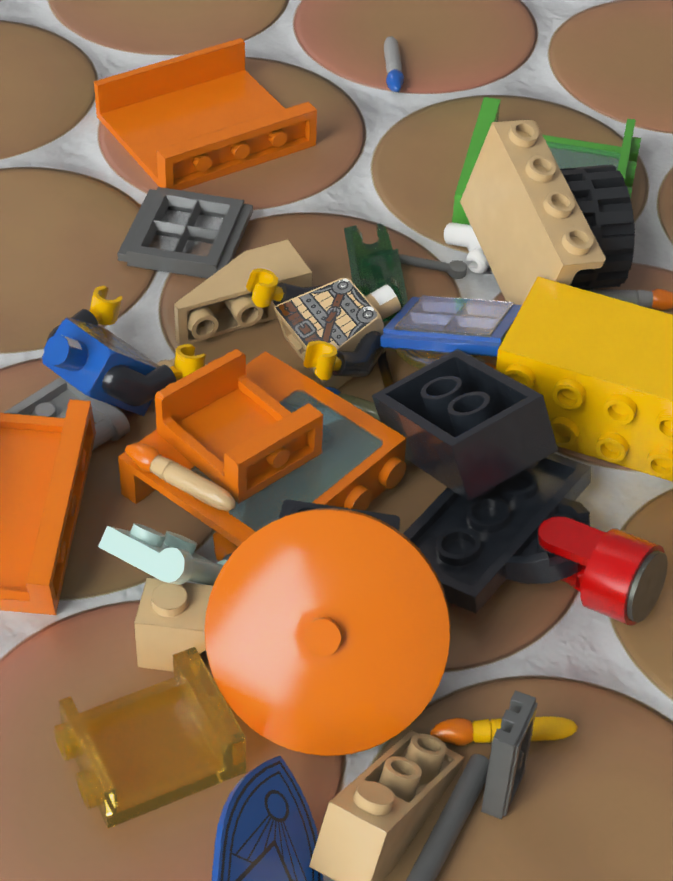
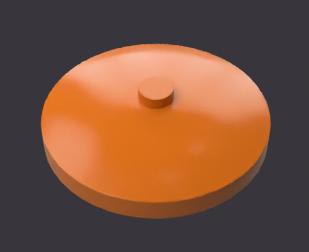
M319 508L300 511L275 520L253 533L231 554L222 567L210 593L206 609L205 646L207 658L215 682L226 702L250 728L264 738L287 749L305 754L320 756L353 754L371 749L398 735L423 712L431 701L444 674L450 649L451 623L448 603L441 582L429 560L408 537L391 525L367 514L346 509Z

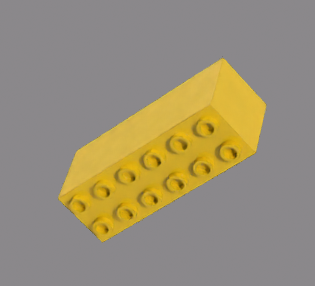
M537 277L498 349L496 370L543 395L557 446L673 482V315Z

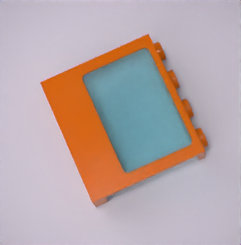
M264 351L246 364L247 377L291 413L310 403L323 414L322 454L240 504L236 502V507L230 511L211 507L167 483L152 472H144L125 452L118 456L121 494L137 504L157 490L239 547L253 533L279 519L282 504L285 500L366 511L371 501L386 489H392L397 486L406 471V463L404 462L406 437ZM157 429L138 442L154 447L161 456L171 459L212 481L157 433Z

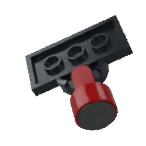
M555 453L540 460L534 468L519 472L498 484L489 494L476 497L471 501H467L447 487L403 533L429 560L441 582L447 601L476 614L506 579L524 584H547L561 580L580 592L581 602L584 607L632 626L643 621L652 611L662 591L668 567L667 556L661 545L617 528L604 532L590 526V512L580 502L575 500L591 483V467Z

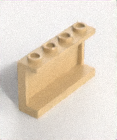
M534 120L492 122L460 203L507 304L523 305L537 277L570 286L578 271L601 268L606 258L537 123Z

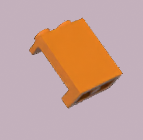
M235 349L209 362L204 367L184 378L167 385L155 395L157 433L215 484L227 490L238 504L322 454L323 414L310 403L292 413L247 377L246 355L239 349Z

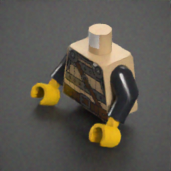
M257 268L251 271L246 285L247 290L253 292L251 299L257 307L266 308L270 306L273 300L275 304L274 309L285 339L303 360V366L311 370L323 387L339 389L352 377H366L370 375L381 355L388 349L381 346L380 337L383 335V329L385 328L383 320L401 310L396 294L387 284L364 296L349 278H340L326 285L299 287L282 282L278 283V277L273 272Z

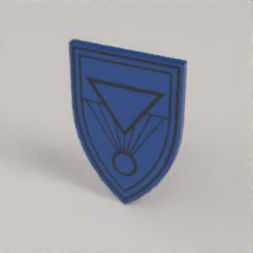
M281 756L267 760L249 771L229 794L217 826L211 881H323V874L309 867L318 839L317 828L311 810L299 784Z

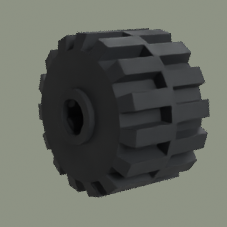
M613 165L560 169L606 258L601 268L578 271L570 286L584 290L620 287L621 284L626 282L629 270H631L635 244L633 208L628 188L625 185L621 172L617 171Z

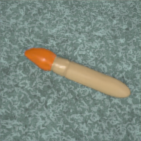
M133 443L126 446L125 453L144 472H152L167 483L218 510L230 511L236 507L235 499L227 490L179 463L161 456L154 447L142 443Z

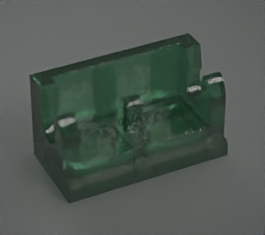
M381 223L377 224L376 231L379 240L373 244L363 242L362 233L357 225L344 228L354 285L364 296H367L387 284L396 294L402 309L408 302L400 255L398 249L393 250L387 228ZM398 312L387 317L383 322L392 320Z

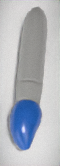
M389 36L384 42L387 71L386 84L392 92H400L404 84L400 49L396 38Z

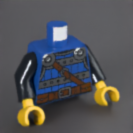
M99 286L94 289L89 311L82 309L71 318H65L60 325L50 332L44 347L42 363L83 394L144 416L156 393L167 385L204 367L206 354L202 353L194 356L195 346L183 344L175 350L174 366L157 365L105 327L98 326V324H114L118 319L122 296L117 297L115 300H106L109 288Z

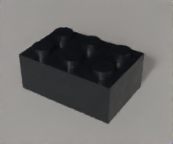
M459 349L372 395L380 422L406 437L405 458L467 501L489 494L498 484L519 472L534 468L540 460L558 451L543 395Z

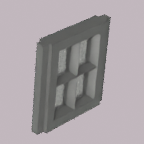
M158 187L157 190L149 189L118 251V261L127 262V266L208 279L234 259L252 216L253 205L244 204V200L163 187Z

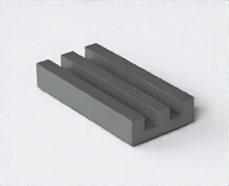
M515 690L510 701L509 710L506 709L501 721L500 729L497 728L493 737L481 812L501 820L503 816L507 815L525 774L538 706L535 697Z

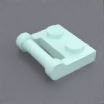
M138 523L133 524L131 531L107 526L98 546L163 582L176 585L191 581L214 586L216 578L227 561L221 560L214 563L194 552L197 547L196 542L170 531H166L164 535Z

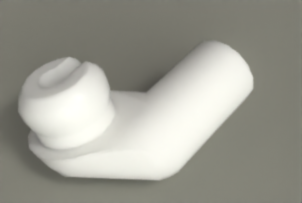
M448 223L444 230V240L449 245L468 248L469 253L466 256V260L473 261L468 265V268L477 274L491 270L471 225Z

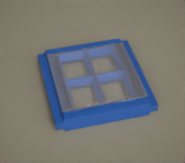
M422 295L421 297H412L383 329V335L380 337L381 346L384 348L414 349L417 351L425 350L451 353L459 349L468 355L497 357L498 349L522 305H516L514 302L439 296Z

